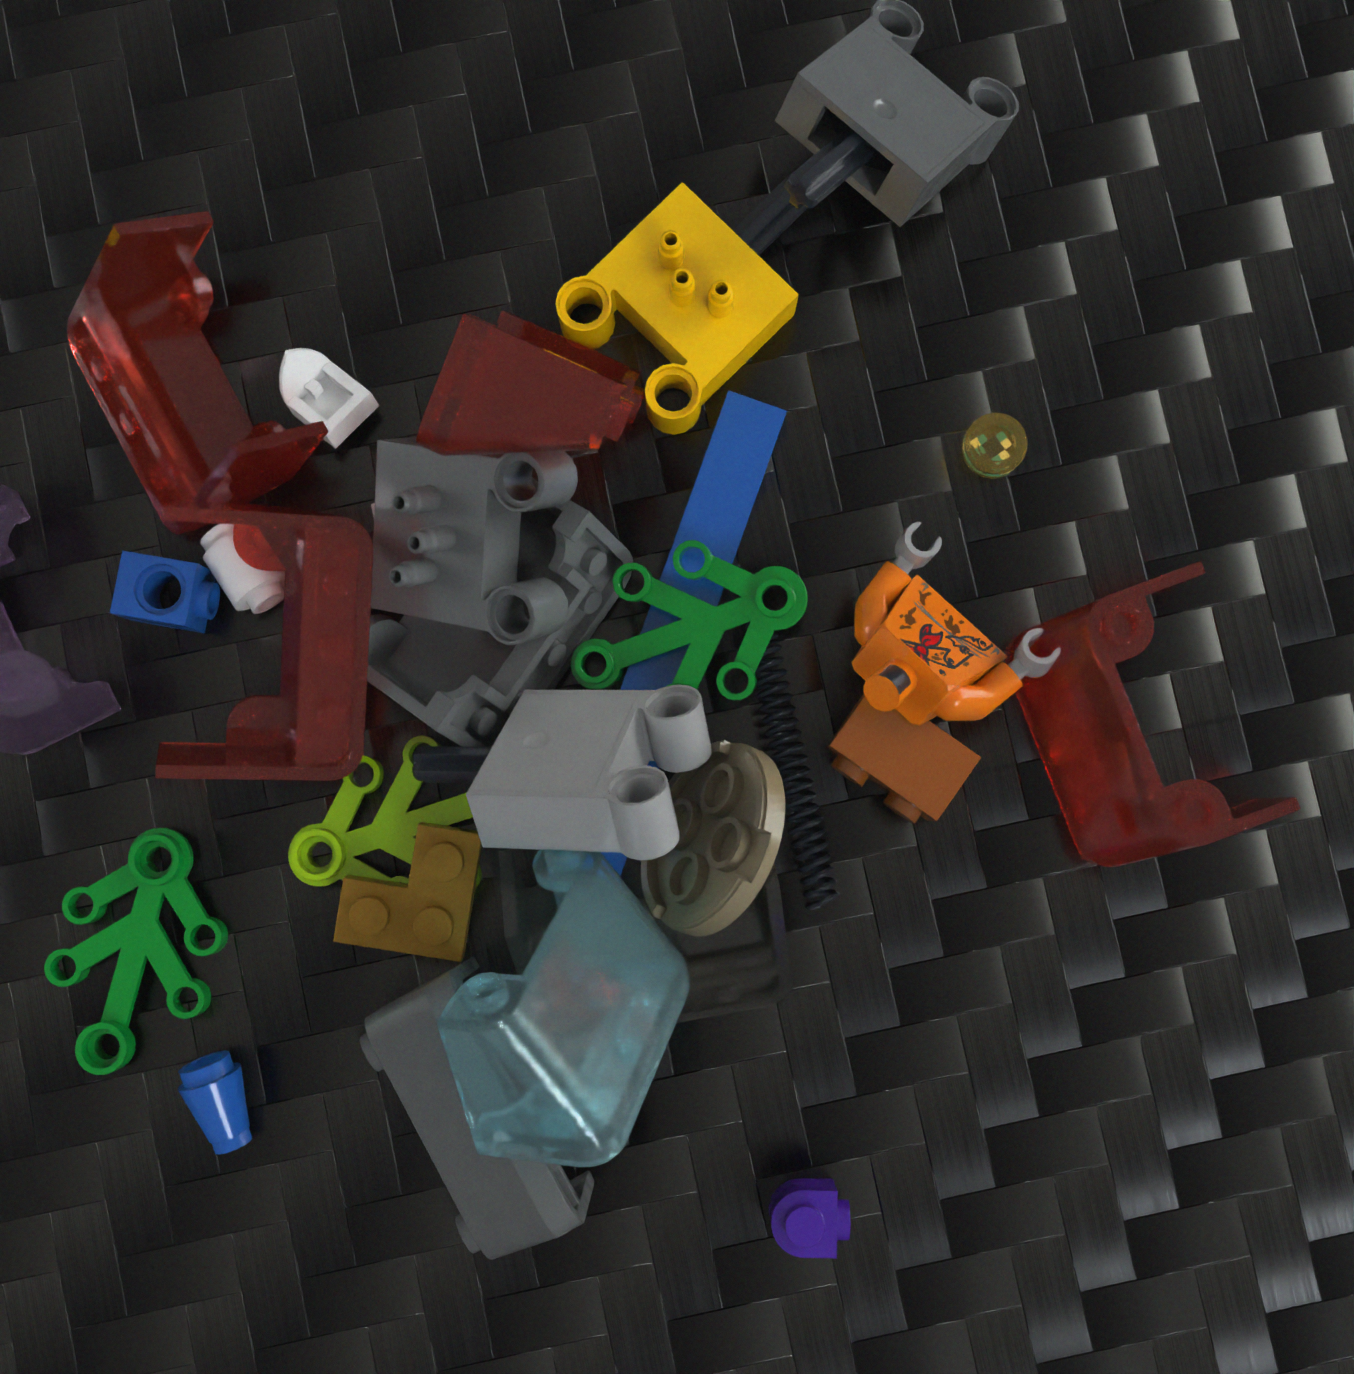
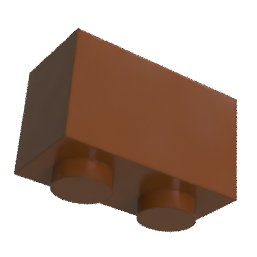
M864 693L825 747L827 751L836 756L831 763V766L836 771L860 787L869 779L888 793L883 803L913 824L916 823L920 816L927 821H938L981 759L975 752L930 721L919 726L910 723L896 709L887 712L875 709L866 700Z

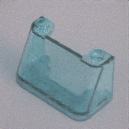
M539 850L532 865L535 878L540 886L554 891L558 911L522 976L486 972L471 977L451 997L437 1021V1026L477 1154L574 1167H594L614 1158L625 1146L689 994L690 980L687 965L682 954L602 852Z

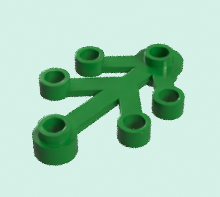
M696 540L685 541L675 549L673 554L675 570L681 576L690 580H699L705 577L741 596L740 598L715 607L653 578L651 572L638 563H626L620 566L613 576V588L619 597L631 602L644 601L681 618V620L615 644L603 639H590L581 643L572 655L571 670L577 682L588 689L599 690L609 688L620 680L625 667L690 644L672 684L667 686L688 685L698 690L724 632L750 622L734 662L724 665L719 670L716 679L717 688L724 697L730 700L745 699L753 693L756 687L757 679L755 672L774 631L788 629L795 625L804 615L808 604L806 586L802 579L792 570L781 566H771L760 570L756 574H752L713 556L706 545ZM689 549H700L705 557L703 567L696 572H687L682 566L684 553ZM636 570L641 572L644 577V587L639 593L630 595L624 590L622 582L628 572ZM772 586L784 588L788 596L786 605L777 611L767 609L763 602L765 591ZM593 652L601 653L606 660L605 671L597 677L590 675L585 668V660ZM734 668L742 669L749 679L748 686L742 693H733L725 685L727 673Z
M153 828L141 833L130 846L128 864L92 885L75 887L69 890L62 901V912L65 918L73 924L84 925L100 920L107 911L108 903L138 888L132 911L129 915L75 947L55 950L45 961L44 972L48 981L58 987H68L82 982L88 976L90 967L120 950L101 1022L85 1028L78 1036L75 1045V1055L78 1063L91 1074L105 1075L114 1072L128 1064L134 1055L136 1042L134 1034L129 1028V1023L147 958L167 992V1007L174 1016L180 1019L193 1018L205 1012L211 1002L210 988L204 981L191 978L159 921L164 897L167 898L186 928L184 943L192 954L208 956L218 953L227 943L228 930L220 919L208 916L187 879L193 866V850L185 836L171 828ZM161 847L166 848L172 858L170 866L165 871L159 870L154 863V855ZM83 893L89 895L93 901V909L87 917L81 915L77 909V900ZM204 924L210 926L215 933V941L210 948L200 945L197 939V932ZM65 955L71 957L76 965L75 973L71 978L65 977L59 968L60 961ZM185 987H190L197 993L198 1003L193 1010L185 1008L180 1001L181 991ZM106 1034L114 1035L119 1041L120 1047L116 1056L108 1055L103 1049L102 1042Z

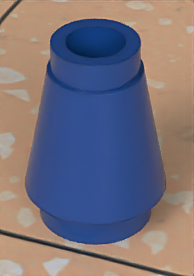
M225 1050L200 1057L183 1066L178 1071L182 1084L177 1090L207 1140L212 1144L215 1154H225L249 1143L253 1137L249 1129L250 1122L241 1063H233L230 1052Z

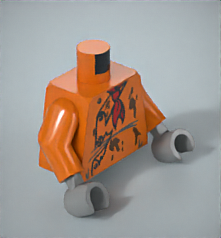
M921 522L912 523L895 544V555L897 558L893 563L886 561L855 603L854 637L862 647L851 662L853 669L866 681L864 684V695L872 707L883 712L896 709L912 724L920 726L936 716L945 721L981 720L1023 686L1021 679L1025 675L1029 677L1045 675L1058 658L1061 648L1058 647L1046 658H1040L1032 654L1029 648L1040 638L1044 631L1042 628H1034L1028 631L1015 650L1014 660L1008 665L1003 661L1008 657L919 575H916L913 579L908 575L912 569L925 566L942 545V539L939 536L927 551L916 549L911 542V535Z

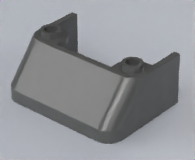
M473 956L367 1016L364 1021L366 1033L360 1036V1044L374 1070L377 1072L385 1070L460 1212L455 1218L456 1225L464 1244L471 1253L475 1254L481 1250L488 1259L493 1260L558 1238L583 1224L595 1181L589 1170L570 1181L566 1176L462 981L480 967Z

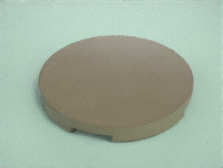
M726 740L714 742L711 744V756L706 763L696 769L678 772L673 775L668 783L680 832L679 841L674 849L667 854L651 860H641L642 889L653 917L661 919L671 929L690 936L698 937L714 934L735 921L748 908L761 890L779 850L785 821L783 781L774 761L763 751L747 744L730 743Z

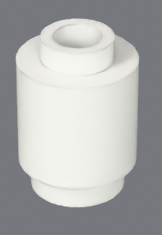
M239 516L221 522L202 537L200 543L206 551L203 560L237 611L251 609L254 614H259L276 606L285 598L286 592L283 588L289 583L291 577L257 526H250L244 517Z

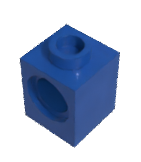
M122 550L110 613L135 622L205 633L207 620H212L215 617L220 602V587L215 582V577L210 569L198 563ZM178 579L181 585L180 597L173 606L164 609L160 602L161 591L168 582Z

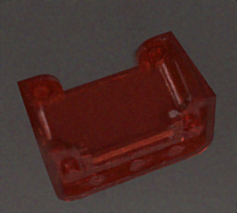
M501 311L497 321L498 327L472 314H463L420 424L416 444L443 457L600 449L609 438L618 442L626 423L633 424L645 397V389L637 386L642 371L508 311Z

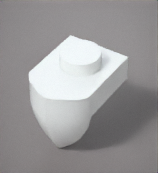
M308 348L285 350L279 372V389L283 401L295 417L336 449L379 407L377 401L369 390L331 362L321 352Z

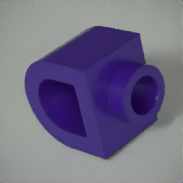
M796 1178L781 1184L773 1193L769 1203V1218L772 1233L777 1244L785 1252L795 1257L837 1259V1240L849 1241L851 1221L849 1200L838 1199V1191L833 1179Z

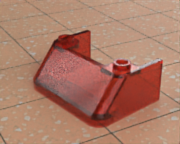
M208 211L114 224L67 323L68 340L75 360L160 519L168 530L174 534H182L203 528L288 482L329 432L323 421L287 430L281 424L272 420L252 426L200 330L212 305L213 291L208 278L199 271L193 258L214 223Z
M166 499L163 505L162 520L234 524L233 541L239 557L249 566L259 570L285 571L280 695H252L240 700L232 708L227 719L226 743L160 742L155 778L332 781L348 776L361 762L364 751L373 569V544L368 532L357 521L343 515L271 505Z
M1201 561L1110 594L1032 626L1017 634L1007 646L1005 654L1008 657L1005 659V663L1008 665L1014 660L1015 650L1026 633L1034 628H1042L1044 630L1042 635L1029 648L1031 653L1037 657L1046 658L1058 647L1061 648L1058 658L1045 675L1040 677L1025 675L1021 679L1023 686L1016 691V695L1074 844L1081 856L1092 864L1118 867L1207 845L1301 809L1296 797L1256 798L1229 808L1225 797L1218 788L1209 782L1198 779L1182 780L1163 787L1115 663L1141 653L1149 645L1153 637L1154 621L1146 598L1176 588L1205 574L1206 572Z

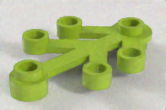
M416 736L410 739L403 749L404 762L372 824L348 832L364 795L376 791L384 781V769L377 759L363 755L351 758L343 768L342 776L344 782L323 822L310 824L302 828L290 843L288 859L295 876L308 885L320 887L331 885L340 879L343 880L347 875L408 884L409 876L400 875L391 878L357 859L356 856L382 849L412 864L419 823L426 822L449 826L473 818L466 793L408 812L423 781L416 780L412 773L414 764L413 751L422 743H428L430 746H441L440 743L427 736ZM361 763H368L374 772L373 780L365 787L359 786L353 777L355 768ZM320 842L328 844L332 850V859L324 867L316 864L312 855L314 847ZM480 865L478 869L476 887L479 885L482 877Z

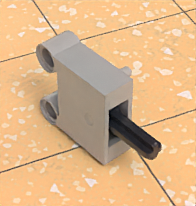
M670 685L657 690H524L493 747L421 746L413 754L414 764L412 773L416 780L424 781L425 783L471 784L466 797L483 848L560 850L562 859L570 863L579 860L582 856V851L617 852L624 854L630 859L651 860L661 857L674 849L679 841L680 832L668 778L660 769L647 766L649 761H655L659 768L668 772H687L706 763L711 756L712 747L701 694L697 689L688 685Z

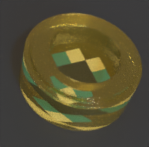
M989 413L979 417L969 427L962 441V455L965 463L974 473L985 478L995 479L1010 474L1026 455L1028 441L1025 430L1016 419L1007 414Z

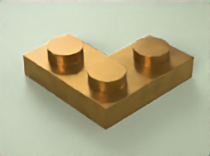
M421 822L417 827L408 884L354 875L345 876L343 878L333 942L462 962L465 955L482 851L478 832L476 830Z

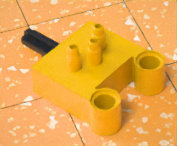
M788 177L733 230L682 182L586 276L572 278L564 283L557 293L555 304L562 333L567 341L576 348L591 350L607 343L614 332V312L618 310L671 362V364L662 365L654 370L647 379L645 387L648 418L653 426L663 433L675 435L685 433L694 427L700 417L701 406L795 315L799 294L759 256L808 209L804 205L797 209L789 203L791 195L784 187ZM582 304H593L602 310L598 319L592 323H577L570 318L573 310ZM676 388L686 392L691 401L682 410L673 412L660 407L657 403V398L665 390Z

